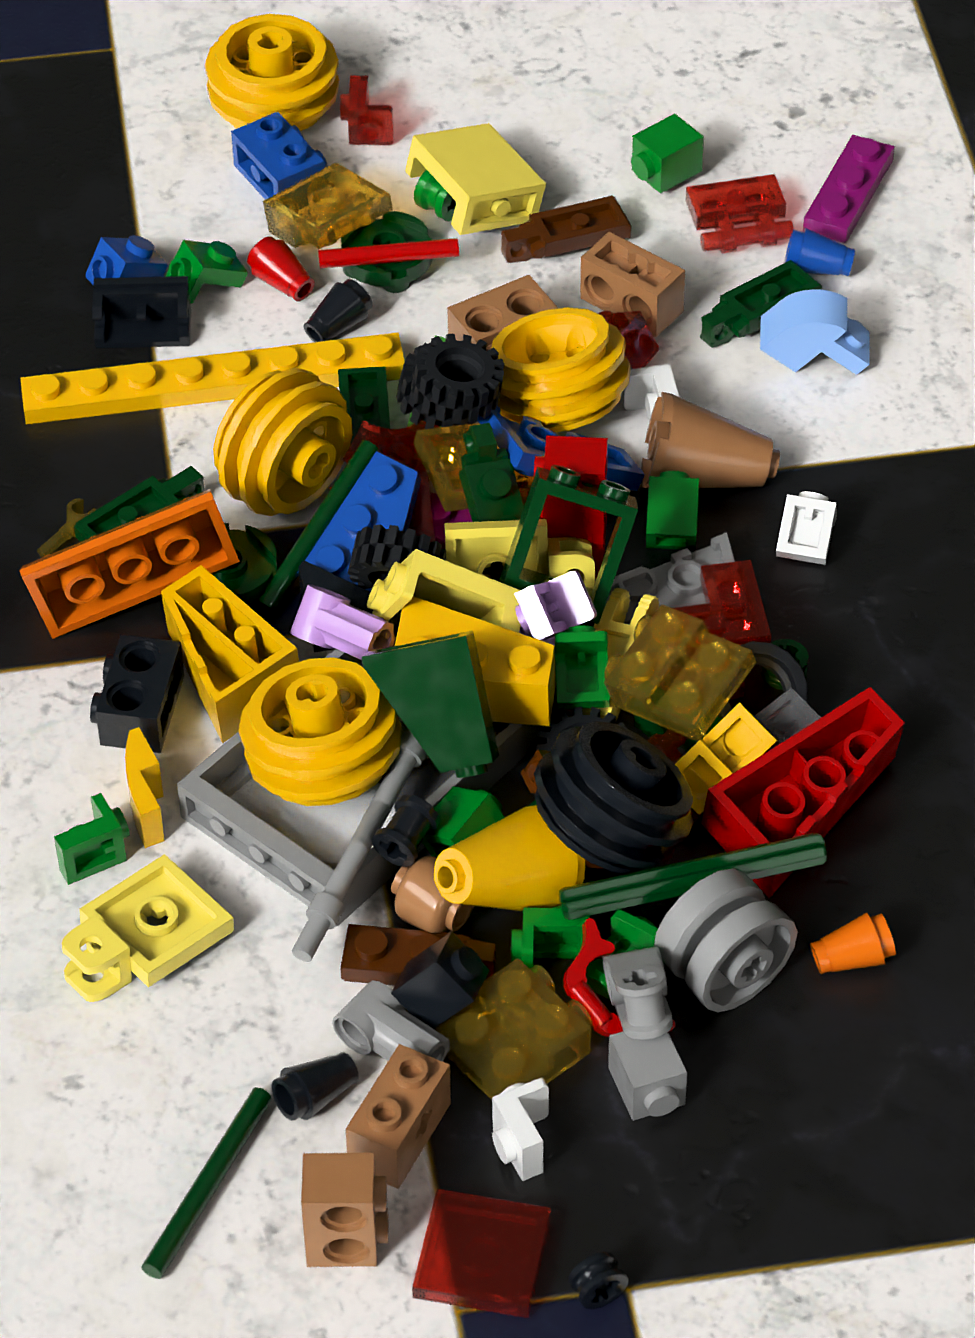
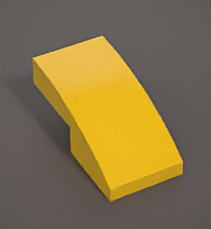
M740 702L675 764L690 785L694 799L691 807L698 815H701L704 811L709 788L766 753L778 741Z
M137 727L129 730L125 754L126 775L133 820L144 847L147 848L165 841L161 808L156 799L164 796L160 763L141 729Z

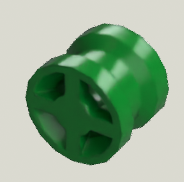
M425 170L416 184L414 202L425 210L434 209L435 214L440 219L447 222L452 221L456 201L430 172Z

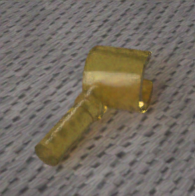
M81 498L71 500L66 508V523L56 534L37 549L38 554L41 557L49 555L66 540L71 539L73 536L75 537V523L94 512L96 508L83 514L84 500Z

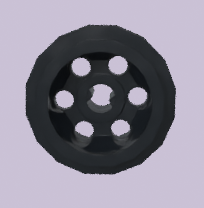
M594 721L584 724L582 727L576 726L561 731L555 740L551 752L544 754L534 772L537 786L534 794L537 809L549 829L572 851L590 863L613 873L628 874L667 864L673 855L676 844L684 842L692 828L694 820L691 806L694 799L690 785L678 767L659 748L637 733L619 725Z

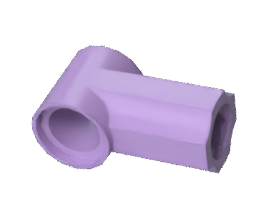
M311 584L307 585L290 630V634L324 648H336L362 660L361 656L369 651L392 647L396 639L393 632V623L350 605L351 600L347 597Z

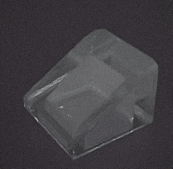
M792 688L788 689L754 716L778 740L770 749L821 718Z

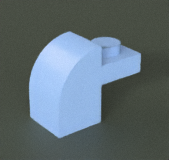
M803 290L786 296L761 316L760 350L794 372H797L822 352L857 375L870 365V332L857 320L847 317V298L843 295L828 290Z

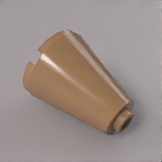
M661 392V397L658 396L646 433L645 443H649L648 459L642 458L641 470L645 476L641 482V487L648 489L649 476L659 477V474L664 471H681L687 473L689 478H699V489L762 487L767 478H775L779 465L780 451L773 449V440L767 436L672 393Z

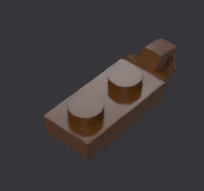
M612 195L529 214V221L519 225V227L502 230L501 252L507 263L528 261L532 256L536 259H542L543 257L592 247L608 232L623 239L631 238L632 225L616 198Z
M348 924L340 967L341 979L359 983L379 981L385 985L395 986L408 961L449 933L431 934L423 930ZM454 933L466 946L472 948L479 955L482 963L489 969L485 980L493 981L496 964V945L494 943L471 940L468 936Z

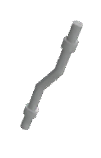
M410 730L402 733L400 753L389 767L324 891L315 894L306 911L308 921L292 949L293 955L302 961L310 962L327 930L336 927L345 910L343 900L372 847L373 836L385 823L413 768L419 767L427 755Z

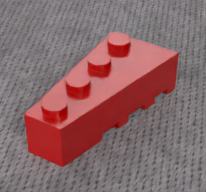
M871 687L867 688L709 788L701 825L726 852L815 832L820 833L824 837L895 758L905 722ZM793 871L758 878L753 881L770 898Z

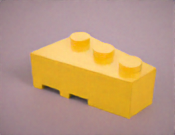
M200 565L163 589L161 596L168 633L172 641L181 642L183 664L221 742L224 743L238 732L242 710L263 680L284 666L299 662L296 646Z

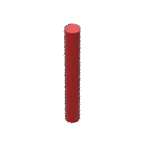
M458 238L318 250L320 269L459 257Z

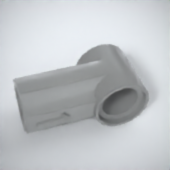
M379 981L369 982L333 1018L332 1025L337 1036L346 1046L359 1054L367 1055L374 1051L389 1061L397 1046L401 1044L443 1062L445 1056L450 1051L448 1038L408 1013L391 994L392 989Z

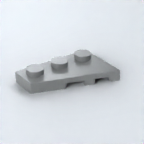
M727 532L711 538L710 546L693 553L688 548L671 554L670 562L655 568L648 569L640 566L615 576L609 593L610 596L614 588L629 591L630 607L624 624L630 625L636 607L639 605L638 602H640L643 595L656 596L659 601V613L657 614V619H655L652 631L744 620L747 617V603Z

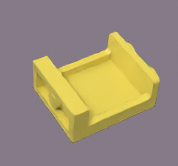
M490 123L413 135L405 172L411 178L420 177L425 170H428L456 201L451 225L460 235L523 224L529 221V214L539 212L546 183Z
M415 549L402 563L395 562L384 580L378 579L375 582L367 601V608L373 610L372 614L386 621H389L396 613L402 610L414 596L518 633L521 627L515 611L519 603L514 594L521 590L418 549Z

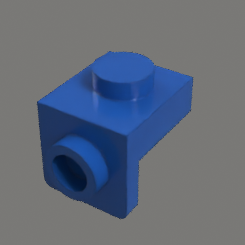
M132 235L129 238L101 237L86 271V278L93 285L94 278L163 277L169 264L154 250L155 246L153 243L143 237Z

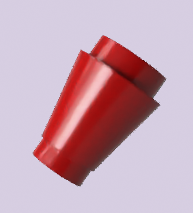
M272 236L261 239L251 249L247 263L252 268L253 276L292 297L297 302L302 301L311 293L315 285L314 279L309 276V273L284 240H276Z

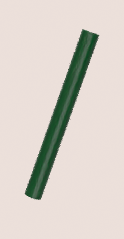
M362 440L257 601V604L264 610L274 613L299 575L297 573L299 571L298 566L306 560L375 452H379L378 447L373 443Z
M258 1087L252 1089L143 1262L141 1268L148 1276L155 1279L162 1278L272 1101L271 1095L264 1089Z

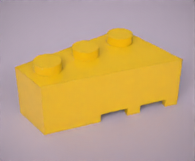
M414 596L402 608L395 646L473 630L492 722L550 726L556 688L554 645Z

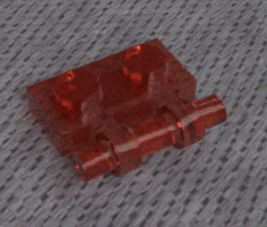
M775 174L686 187V203L696 230L715 228L714 232L700 234L703 252L720 249L722 254L736 252L739 246L760 243L761 247L776 246L778 240L790 239L794 229L792 221H774V219L786 217V201ZM755 222L754 226L734 228V225Z

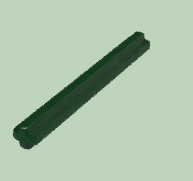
M815 832L564 887L559 891L560 908L565 919L572 920L681 896L700 880L721 870L734 868L744 872L751 880L822 865L826 862L827 849L822 835Z

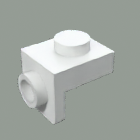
M539 1078L526 1084L517 1083L511 1085L501 1094L492 1097L494 1131L492 1132V1139L495 1149L504 1164L512 1162L522 1181L543 1173V1140L533 1123L543 1120L549 1115V1087L543 1078Z

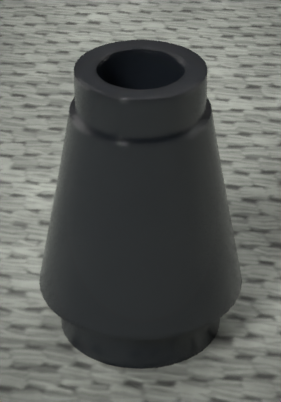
M346 279L343 283L336 282L310 316L309 320L303 325L304 330L314 342L331 340L368 317V310L373 306L372 299L368 292L353 279Z
M341 1052L337 1055L283 1068L280 1072V1077L272 1081V1095L278 1109L287 1119L292 1121L298 1118L309 1120L351 1085L357 1083L359 1073L353 1059L347 1053Z

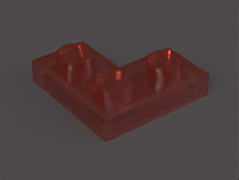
M751 560L701 566L700 582L706 604L660 609L659 625L668 661L724 655L735 646L751 641L771 643V633Z

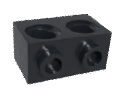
M120 634L115 653L107 654L104 661V687L102 693H94L90 707V721L98 726L100 745L126 749L129 730L139 727L152 751L161 753L185 676L181 642Z

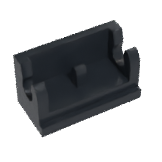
M188 276L94 278L92 318L95 320V348L190 346L191 302Z

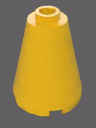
M537 805L524 807L443 850L438 855L434 866L435 884L440 894L447 901L455 904L523 911V907L553 908L560 906L559 891L564 887L582 884L585 878V859L568 848L549 829L538 812Z

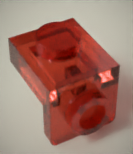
M350 75L349 94H341L340 119L341 121H348L349 145H392L394 142L393 107L390 105H369L368 76Z
M602 311L598 313L604 317L607 323L616 326L624 337L626 343L625 357L630 362L631 369L645 367L659 351V346L641 311L618 313Z

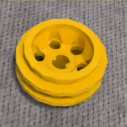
M280 14L248 17L231 25L209 49L205 62V72L208 78L207 92L212 108L235 128L242 127L278 111L291 126H297L300 131L313 126L336 101L340 86L337 74L339 66L338 57L333 43L310 22L291 15Z
M566 307L543 310L522 317L505 327L492 342L491 349L495 348L499 353L498 359H503L504 377L497 407H500L501 416L519 424L524 416L541 421L543 427L553 432L569 431L591 424L612 411L621 400L623 390L629 384L631 367L630 362L625 357L626 343L624 337L617 327L607 323L602 315L588 309Z
M296 367L286 371L276 370L263 374L246 386L229 406L218 427L213 447L214 464L219 472V483L228 495L235 500L244 501L247 507L254 513L267 516L279 513L291 514L305 509L318 499L337 477L348 455L353 436L352 419L347 413V404L340 391L331 384L321 382L318 376L311 371Z
M335 657L306 659L284 666L264 679L251 696L250 701L243 708L238 730L245 748V760L253 779L272 794L278 795L286 801L305 806L334 805L360 796L378 784L400 753L402 727L397 717V712L367 671L358 663Z

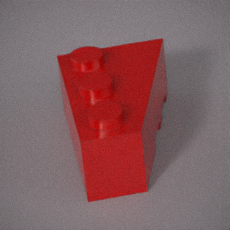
M546 435L545 456H535L534 476L537 467L550 470L552 465H560L580 473V480L599 486L601 480H607L608 438ZM547 495L539 519H546L548 538L577 537L588 540L592 544V556L595 561V579H597L605 555L607 513Z

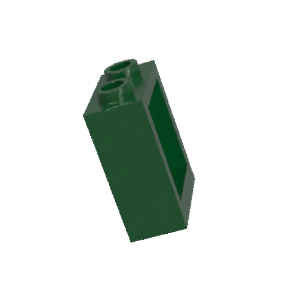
M552 465L550 470L537 467L499 582L518 590H523L529 586L555 579V577L523 568L547 495L618 516L593 589L586 587L597 612L596 618L589 622L599 624L638 512L636 498L629 496L630 489L623 485L601 480L600 485L597 486L580 480V473L564 466Z

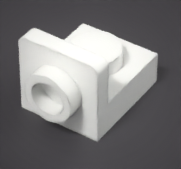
M670 364L631 369L629 384L623 390L625 410L646 408L648 420L650 421L658 396L661 397V392L672 393L679 397Z
M800 492L799 496L787 494L776 547V556L826 565L832 529L835 526L837 517L836 502H830L828 497L816 492Z

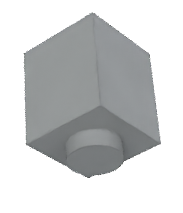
M624 1032L609 1036L608 1069L632 1121L650 1115L663 1116L672 1112L676 1107L685 1105L687 1071L668 1032L660 1037L645 1040L630 1038Z

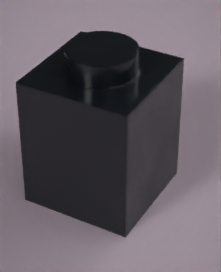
M451 931L406 963L391 994L411 1015L434 1029L475 1001L489 969L482 963L479 955L472 948L466 946Z

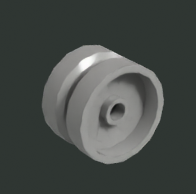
M732 868L709 875L685 892L666 913L656 932L654 946H658L663 964L676 977L685 979L689 991L706 1009L722 1012L734 1009L749 1001L771 983L785 966L794 950L798 932L794 922L776 904L765 900L762 890L744 872Z

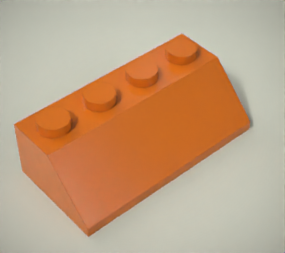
M210 489L25 564L19 571L52 639L161 595L163 589L200 565L212 574L239 563L240 560Z

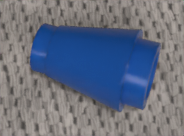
M806 227L804 232L793 229L784 263L791 260L808 274H840L849 276L855 249L848 248Z

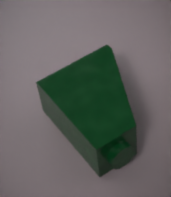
M473 630L372 650L361 656L364 669L440 773L455 770L457 778H465L488 772L487 764L493 763L499 756Z

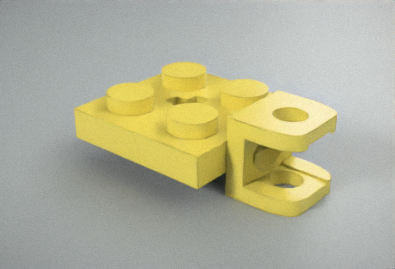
M539 519L523 568L555 578L576 570L580 573L585 587L593 589L595 585V561L592 556V544L586 539L577 537L548 538L546 519ZM520 520L444 523L446 561L492 579L491 575L483 574V570L491 567L492 562H502L503 566L505 565Z
M164 854L79 909L81 924L72 929L62 940V952L71 959L64 969L65 980L88 1002L105 999L132 982L131 971L146 986L150 987L234 931V917ZM151 915L156 919L168 917L163 925L152 926L147 924V917ZM86 944L87 949L82 951L81 947ZM99 972L103 974V977L96 982H89L83 978L84 974L91 975Z

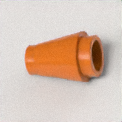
M866 912L820 938L819 941L810 943L813 958L821 975L830 971L837 972L885 965V958L896 955L894 941L882 913L870 917Z

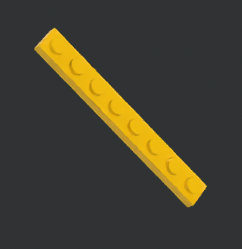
M399 332L44 374L21 377L20 380L26 424L233 400L237 398L246 386L261 375L276 370L286 371L295 367L311 371L318 376L321 382L331 384L334 387H339L338 369L386 367L387 381L400 379L405 361Z

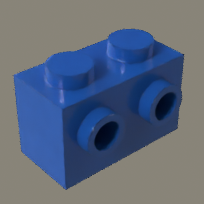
M278 111L231 131L234 166L279 215L326 196L325 176L328 175L329 170L325 157L319 150H314L304 140L299 128L295 125L291 126Z

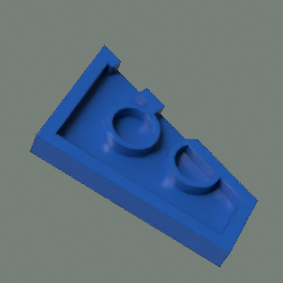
M497 407L495 410L491 409L490 416L485 419L478 415V422L480 424L490 423L497 446L506 449L513 469L522 475L533 477L535 456H545L546 435H558L552 430L543 427L541 421L527 416L523 417L520 424L504 419L500 415V407ZM571 431L566 434V436L586 437ZM608 444L607 480L637 491L645 476L644 472L624 449Z
M376 451L305 561L358 585V582L351 581L348 574L358 531L361 532L362 528L367 526L373 529L374 525H382L385 529H389V525H395L399 527L400 531L406 532L407 528L410 527L421 484L418 471Z

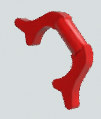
M588 918L582 924L583 941L581 949L564 974L563 987L566 995L574 1001L592 1024L594 1031L602 1036L609 1037L610 1035L623 1032L619 1017L614 1013H610L589 986L586 969L592 961L611 955L615 950V945L610 941L602 939L596 921L593 918ZM673 1020V1027L670 1029V1031H671L672 1029H674V1027H675V1021H674V1020Z

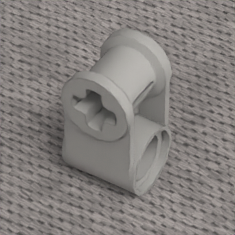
M658 946L602 957L612 1006L616 1008L625 1035L633 1039L645 1040L660 1037L669 1032L673 1027V1019L665 995H668V989Z

